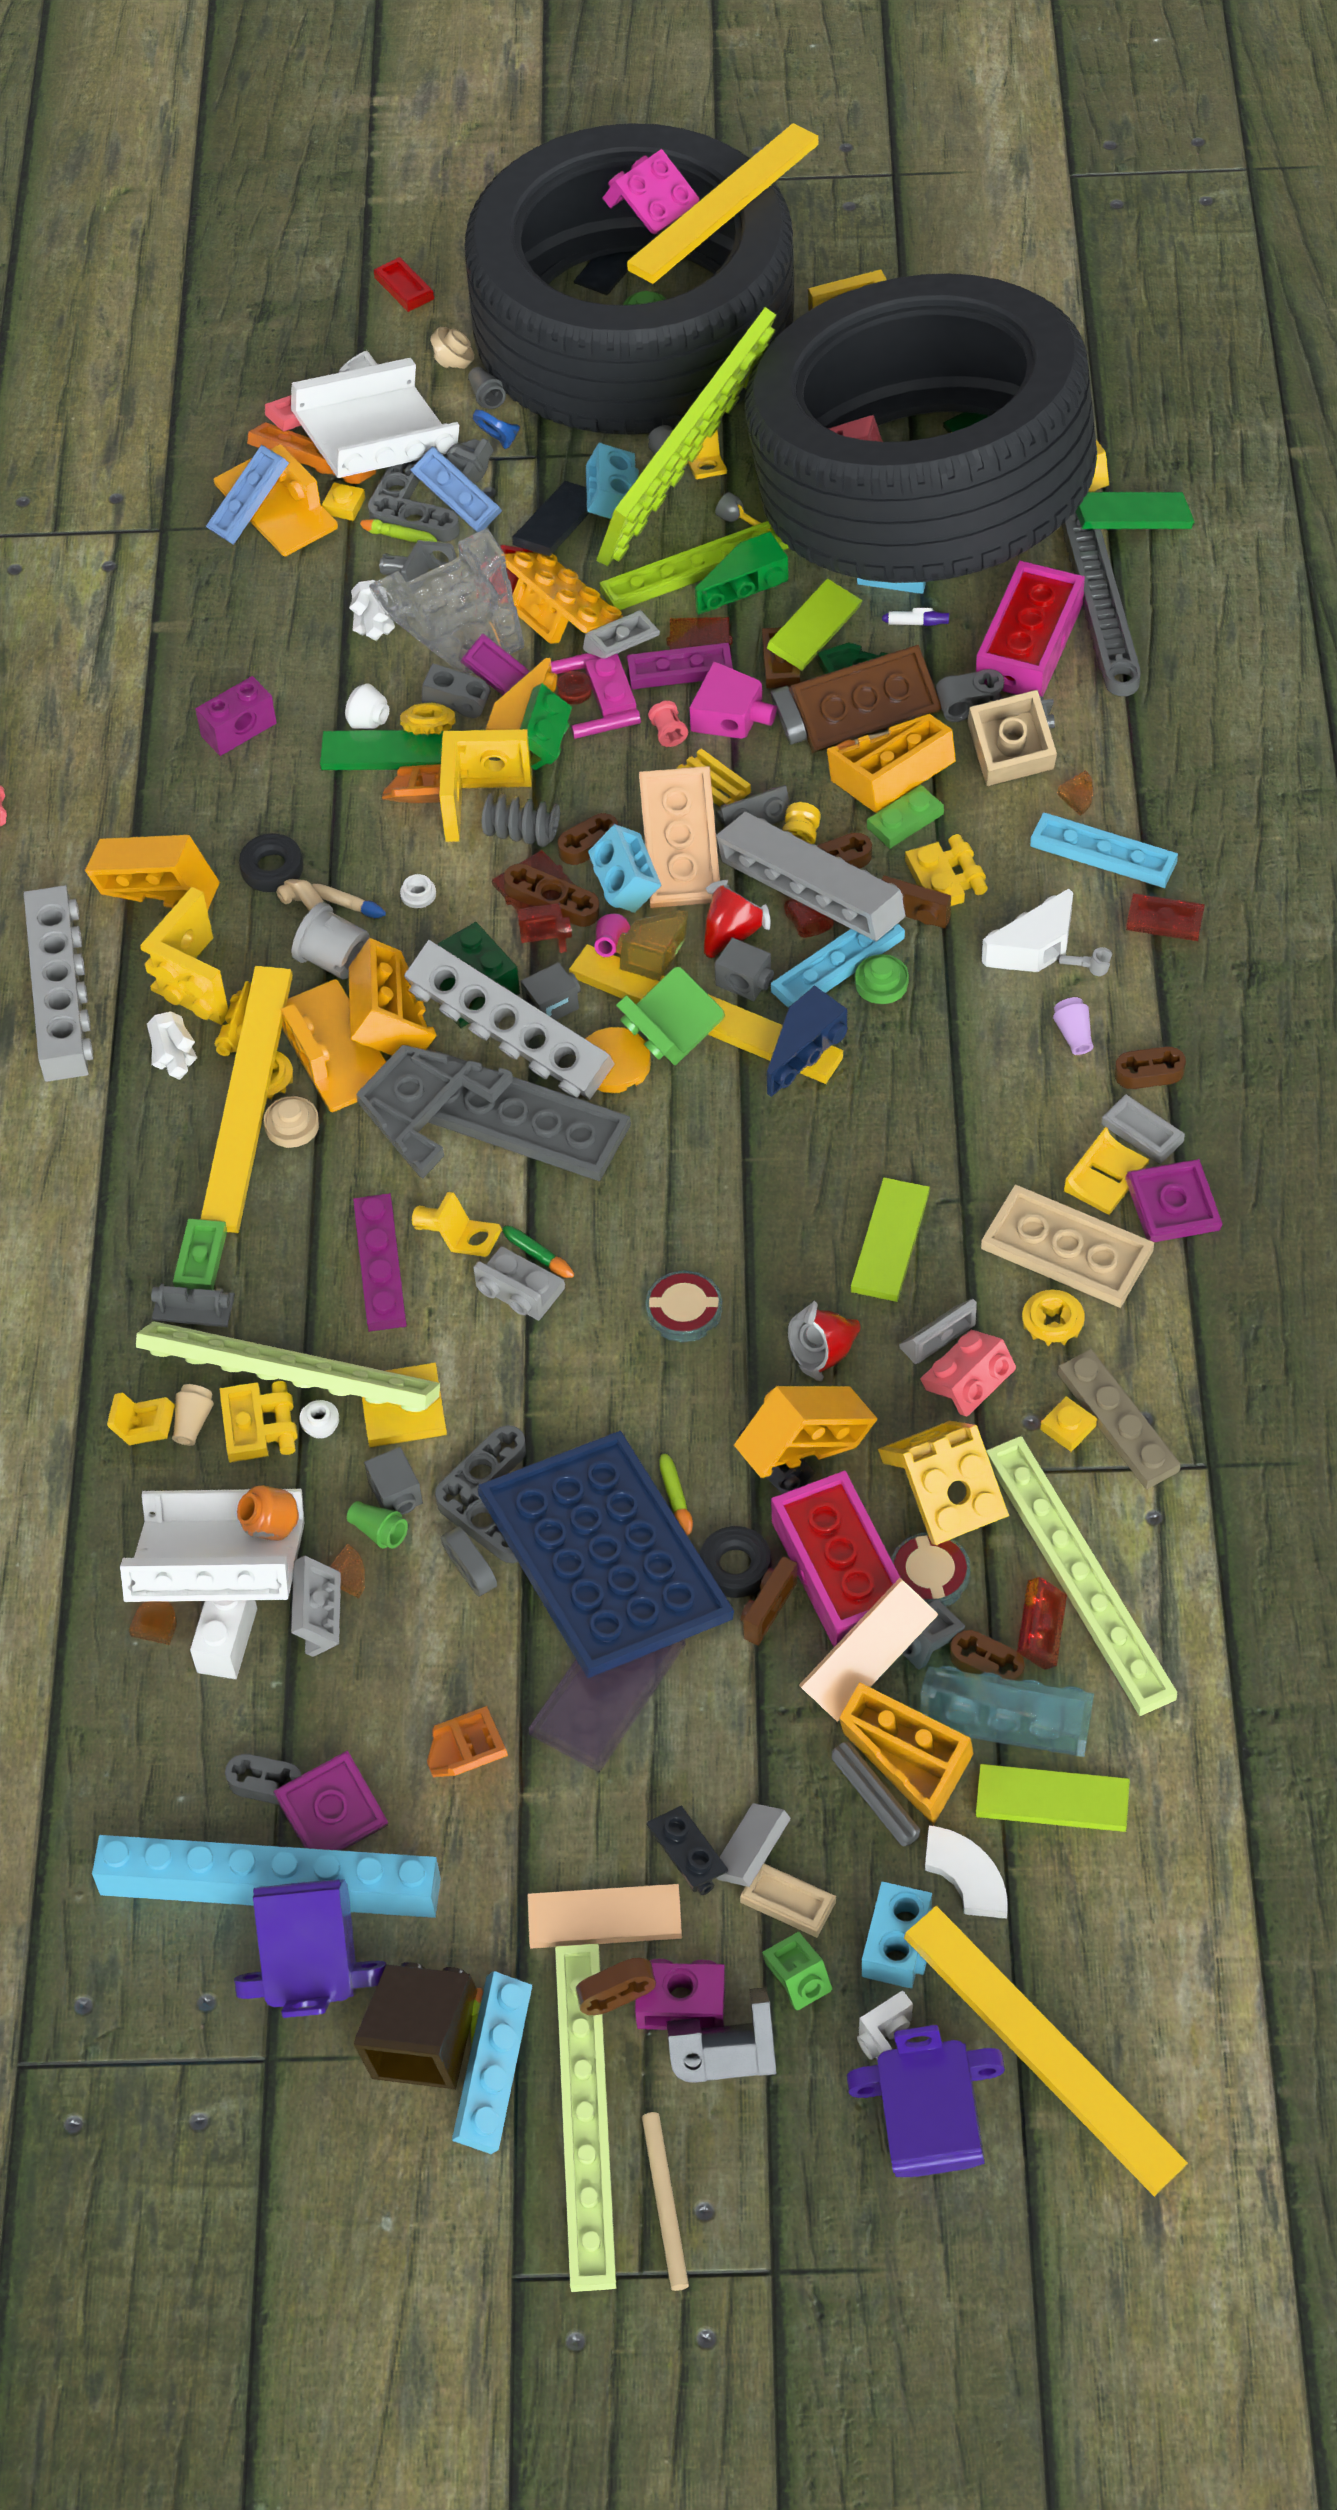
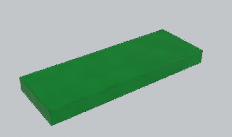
M1088 492L1076 510L1082 529H1192L1195 522L1183 492Z
M404 730L323 731L320 759L321 770H398L402 766L441 764L443 731L439 735L433 733L428 736L426 734L414 735L413 732Z

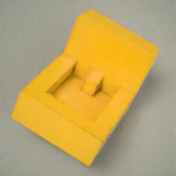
M117 1393L113 1398L107 1425L128 1445L167 1439L175 1404L167 1397L134 1403L124 1393Z

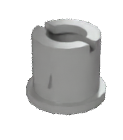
M321 902L309 911L300 924L293 940L292 957L299 963L309 961L342 980L349 977L348 967L369 939V933L334 914L333 908L329 904Z

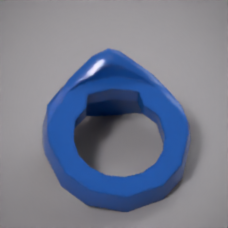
M476 409L472 419L484 432L499 440L504 449L510 447L520 429L518 424H508L500 421L483 410Z

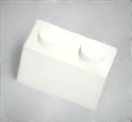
M215 1600L204 1602L190 1649L197 1673L237 1679L257 1611L255 1600Z

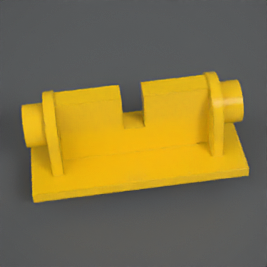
M245 981L243 989L231 996L230 1006L225 1017V1021L228 1024L222 1025L219 1036L215 1040L216 1052L222 1056H229L230 1053L237 1052L251 987L249 981Z

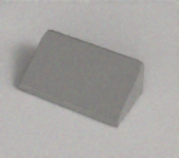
M639 610L585 633L583 650L605 659L659 636L660 631Z
M971 1299L956 1305L899 1344L900 1349L914 1364L920 1363L975 1326L977 1302Z

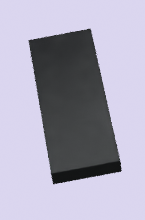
M639 251L618 252L593 258L573 282L582 287L608 295L628 272L627 261Z
M564 481L513 535L512 545L550 557L588 516L586 487Z

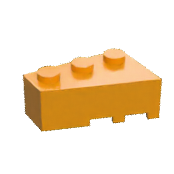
M369 938L348 967L351 1039L363 1046L372 1047L389 1055H393L402 1045L427 1050L437 1035L434 1028L427 1027L423 1013L426 1011L423 1001H417L415 996L409 991L411 985L404 977L409 968L402 951Z
M776 1386L765 1396L764 1404L735 1442L734 1446L760 1478L770 1476L772 1468L786 1464L792 1469L800 1466L802 1462L800 1459L815 1455L820 1460L857 1448L878 1418L850 1386Z

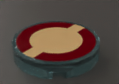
M686 1270L672 1272L658 1279L648 1290L645 1302L648 1322L654 1329L655 1327L656 1330L661 1332V1336L666 1339L679 1342L699 1340L706 1336L707 1331L711 1330L713 1326L715 1329L719 1324L723 1311L721 1293L715 1283L701 1273Z
M919 1533L906 1538L895 1549L891 1558L900 1578L927 1604L937 1599L945 1607L954 1604L961 1597L970 1582V1559L963 1546L953 1538L934 1545L931 1544L928 1533Z

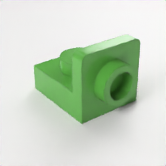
M800 1932L762 1952L766 1965L786 1988L790 2003L795 2010H800L831 1992L832 1986L822 1958Z

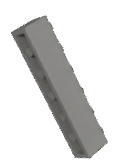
M744 812L716 835L723 863L876 942L906 917L902 900L903 896L897 886L871 875L866 870H861L845 862L840 857H835L821 850L815 844H809L795 837L789 831H783L769 824L763 818H757Z

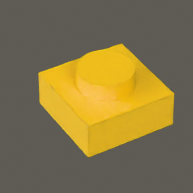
M334 482L322 503V507L333 517L354 521L366 499L365 491L362 488Z
M1066 1396L1041 1421L1040 1430L1072 1452L1096 1427L1097 1418Z

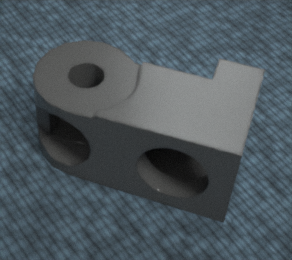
M432 663L422 685V703L442 704L453 711L456 710L465 717L477 718L482 714L491 690L482 679Z

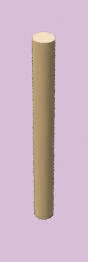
M651 2112L642 2116L670 2286L671 2290L679 2291L688 2288L689 2283L659 2113Z

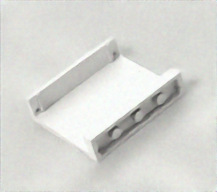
M411 358L292 383L291 411L337 478L420 460L432 446L442 455L447 454L449 449L458 443V422L441 424L415 388L416 364Z
M251 1489L142 1491L145 1522L134 1558H123L120 1565L124 1602L288 1600L293 1579L294 1561L297 1560L305 1524L302 1489H283L291 1493L296 1500L299 1519L291 1533L279 1541L252 1537L244 1532L237 1517V1507L242 1496Z

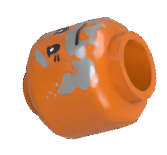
M265 1485L255 1486L242 1496L237 1507V1517L244 1532L252 1537L266 1540H283L291 1533L299 1519L297 1503L293 1495L286 1490Z

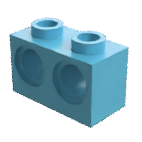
M602 443L597 444L586 464L587 512L609 519L612 518L614 509L638 479L639 470L635 468V453Z
M614 824L588 851L594 866V873L599 878L603 888L604 898L615 908H622L635 913L662 886L641 834Z
M881 1882L862 1957V1977L912 1989L915 1975H924L927 1962L904 1939V1935L932 1910V1893ZM900 1912H911L916 1918L911 1921H902L896 1915ZM898 1950L905 1953L906 1957L902 1960L894 1961L889 1959L886 1954L890 1951Z

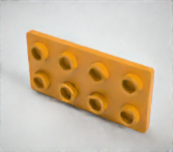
M279 444L270 450L283 457L289 464L250 522L282 556H288L338 529V523L320 504L317 480ZM251 459L214 478L215 486L225 496L230 492Z
M518 551L515 554H502L499 561L519 578L508 608L550 644L560 642L568 621L582 632L587 633L623 617L621 615L622 612L617 607L605 602L597 590L586 586L578 579V574L570 569H566L557 561V557L554 554L549 557L536 552L525 553Z
M334 979L288 998L286 1007L281 1008L283 1018L282 1029L328 1110L335 1112L358 1102L357 1092L375 1075L386 1061L379 1050L363 1046L351 1039L349 998L339 981Z

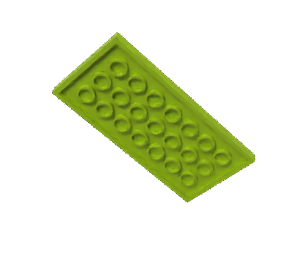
M765 307L614 509L596 560L597 562L609 566L613 559L619 562L630 546L628 543L633 535L636 537L640 535L648 522L647 518L651 511L656 512L667 496L665 493L670 485L673 487L677 485L685 472L683 469L688 461L693 462L703 448L702 443L706 437L711 438L721 424L720 419L724 413L727 412L729 414L739 400V393L743 387L745 389L747 387L753 367L764 350L769 346L768 342L775 332V329L771 326L776 314Z

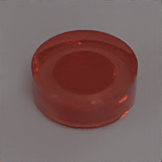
M570 671L558 679V696L568 704H581L590 698L592 685L587 674L580 671Z

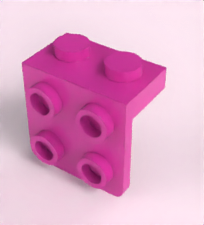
M662 149L649 158L646 155L641 157L631 166L632 170L626 174L621 171L608 182L610 188L603 196L604 201L610 208L625 199L652 234L661 232L699 202L697 194Z

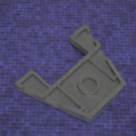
M402 1045L357 1092L356 1096L358 1104L418 1176L424 1179L444 1157V1150L442 1146L418 1132L461 1086L494 1103L513 1082V1075L507 1069L499 1068L497 1072L482 1068V1063L468 1061L466 1064L448 1060L447 1055Z

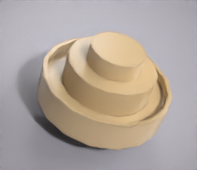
M440 326L431 335L430 341L435 353L434 358L443 367L465 369L474 360L475 354L470 347L471 343L459 330Z
M298 1096L281 1098L272 1103L264 1114L265 1132L268 1138L278 1146L286 1148L302 1146L311 1141L319 1130L318 1112L314 1104L305 1098Z

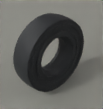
M276 833L257 836L250 840L240 853L239 866L241 875L245 882L255 890L276 892L277 888L284 885L286 880L300 878L303 871L302 852L298 844L288 836ZM269 855H279L285 860L282 867L272 871L260 869L258 862Z
M730 1526L715 1531L705 1540L699 1554L725 1597L730 1598L745 1597L757 1592L760 1589L766 1571L772 1567L771 1551L767 1542L754 1530L742 1526ZM730 1550H741L749 1555L751 1564L746 1571L739 1574H731L724 1571L720 1566L721 1557Z

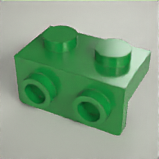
M543 683L533 688L520 730L527 729L529 750L533 752L531 768L534 770L539 769L545 764H552L561 753L560 744L563 735L569 727L568 719L572 706Z

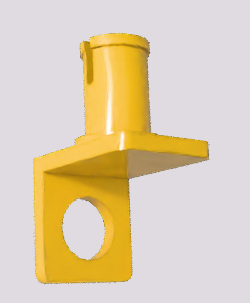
M716 430L711 438L706 437L702 443L703 448L693 462L688 461L695 479L727 473V468L720 456L718 431ZM706 465L716 466L715 468L709 470L700 469L702 466Z
M447 1192L438 1209L419 1205L412 1213V1225L415 1226V1229L440 1232L448 1248L454 1253L486 1257L490 1254L502 1232L500 1224L469 1220L453 1192ZM478 1232L488 1233V1237L483 1243L479 1245L469 1244L470 1238Z

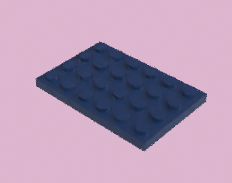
M621 1431L478 1485L480 1499L587 1678L733 1620L734 1609Z

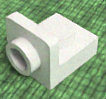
M903 1990L860 2017L857 2040L863 2052L871 2060L875 2057L878 2060L882 2052L892 2050L885 2037L893 2039L894 2032L905 2030L910 2026L913 2003Z

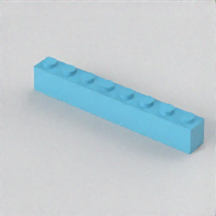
M99 1835L92 1871L99 1893L104 1896L254 1906V1888L345 1879L348 1886L351 1912L436 1918L441 1881L437 1858L429 1856Z

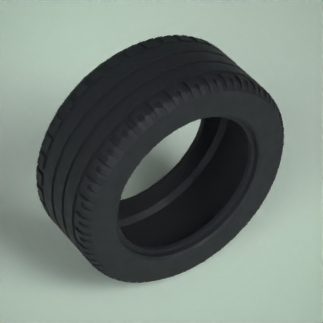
M628 123L583 129L554 138L523 154L501 170L493 178V181L488 183L474 204L468 219L464 246L475 345L484 367L488 373L502 382L506 394L510 395L511 399L519 402L524 408L530 409L531 412L539 414L545 419L581 430L604 434L635 435L651 433L652 430L662 425H668L675 429L765 307L776 314L771 326L775 329V332L768 344L794 321L793 228L788 206L775 182L683 258L704 267L714 274L701 285L684 294L647 304L606 305L570 297L548 285L557 276L579 263L618 252L640 251L665 230L663 229L658 234H652L625 199L612 208L603 199V196L610 188L608 182L621 171L626 174L632 170L631 166L641 157L646 155L649 158L662 149L697 194L699 201L751 159L750 157L728 144L687 129L659 124ZM744 387L738 395L739 400L736 404L745 398L746 389Z
M951 273L921 274L869 284L838 295L800 316L783 330L758 358L746 387L745 413L762 505L771 527L782 542L799 556L806 558L811 563L817 564V566L842 575L868 581L918 583L951 579L1004 563L1026 552L1065 523L1083 502V498L1087 495L1094 478L1097 463V446L1087 351L1082 337L1070 318L1052 302L1021 286L999 279ZM934 412H968L989 416L971 426L952 433L912 441L880 442L860 440L837 434L829 429L874 415L877 426L913 415Z

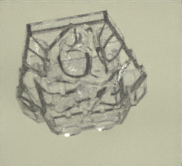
M488 528L459 541L458 558L411 581L406 582L401 573L397 571L369 585V590L386 616L395 621L454 669L468 675L473 672L460 661L482 633L509 655L524 648L518 613L512 597V586L506 570L505 555Z

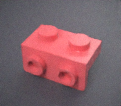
M970 1330L941 1359L937 1360L920 1380L926 1391L951 1398L959 1414L967 1417L1015 1371L1016 1365L1003 1339Z

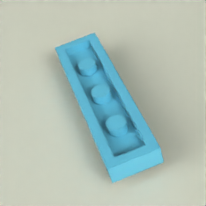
M1044 812L1031 836L1030 847L1162 888L1166 887L1178 858V853Z
M896 924L877 942L850 929L771 982V993L788 1008L814 985L826 993L854 974L858 965L864 959L873 955L883 954L905 939V929Z
M495 1971L486 1977L452 2137L454 2142L489 2154L499 2150L532 1990L531 1984Z

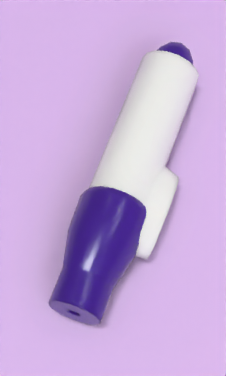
M913 608L912 611H889V613L882 616V620L888 623V625L935 626L949 624V613L933 611V608Z

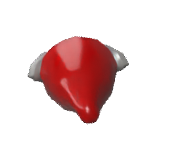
M728 880L711 883L705 888L709 894H713L706 918L704 954L711 959L722 952L732 938L742 941L755 933L761 926L764 929L770 930L771 919L767 905L759 907L737 894L727 885Z
M814 1300L791 1319L788 1326V1340L792 1354L800 1364L798 1366L802 1372L822 1382L824 1378L822 1372L833 1367L850 1351L855 1338L860 1332V1323L856 1319H846L832 1311L817 1310L818 1304Z

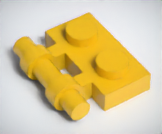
M959 834L949 838L948 842L952 848L949 851L943 852L939 842L905 851V862L916 884L951 895V906L964 903V890L972 888L976 895H982L988 890L985 883L986 875L982 867L975 864L973 860L974 852L970 844L964 842ZM960 865L963 873L955 875L952 867Z
M276 1381L272 1383V1393L264 1395L260 1393L258 1382L219 1388L229 1462L269 1456L267 1443L275 1441L279 1443L281 1454L290 1455L295 1452L294 1441L297 1439L298 1434L296 1424L291 1419L290 1411L294 1407L293 1397L288 1393L286 1382ZM263 1413H275L276 1423L264 1424Z

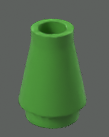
M356 1501L351 1505L347 1513V1521L355 1525L380 1548H396L406 1536L408 1523L398 1511Z

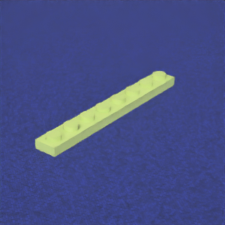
M155 1321L137 1332L136 1348L150 1350L152 1355L159 1357L171 1355L182 1357L191 1364L210 1363L219 1365L222 1370L227 1372L247 1371L256 1373V1376L260 1379L275 1380L279 1378L292 1381L293 1385L301 1388L314 1386L325 1388L333 1395H357L365 1397V1400L370 1403L382 1404L389 1402L401 1405L402 1409L411 1412L426 1410L439 1398L440 1383Z
M1017 1437L986 1450L995 1476L1138 1715L1142 1716L1175 1701L1177 1698L1176 1689L1023 1437Z
M599 1944L555 1946L571 2292L617 2289L603 2014L586 2015L582 2013L576 1994V1986L579 1982L600 1972Z

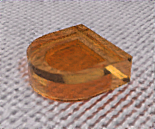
M167 1601L144 1602L137 1609L129 1628L131 1637L170 1645L177 1626L174 1608Z

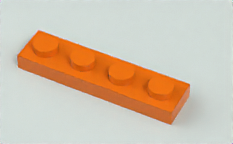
M267 422L248 432L247 444L258 448L263 445L268 449H272L281 444L300 464L311 466L322 474L335 475L309 437L289 430L283 432L277 426ZM376 470L341 478L350 484H360L376 474Z

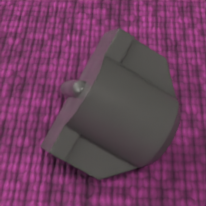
M484 438L481 441L472 439L453 445L449 449L446 458L469 480L475 483L479 482L485 475L489 458L494 449L489 441Z

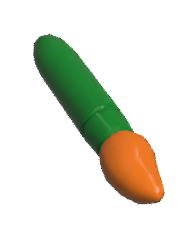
M505 1225L502 1228V1233L511 1243L543 1265L549 1267L555 1275L563 1278L574 1277L573 1270L564 1259L556 1257L551 1251L521 1230L509 1225Z

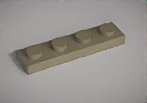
M1092 1349L1058 1366L1059 1377L1082 1407L1097 1418L1096 1425L1146 1490L1180 1471V1462Z

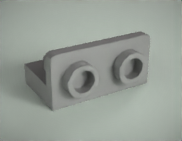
M502 1246L487 1264L478 1261L473 1267L476 1287L481 1293L489 1298L496 1297L509 1304L518 1314L529 1315L538 1321L565 1289L564 1279Z
M303 1556L294 1561L291 1633L306 1640L305 1653L314 1657L339 1644L341 1572L307 1556Z

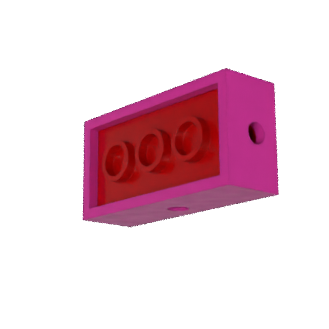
M1019 561L977 654L976 672L984 669L1000 672L1004 677V687L1002 689L1004 692L1019 695L1038 690L1039 696L1043 697L1083 606L1085 576Z
M846 1471L771 1498L772 1524L790 1560L797 1563V1574L833 1647L843 1639L900 1578Z

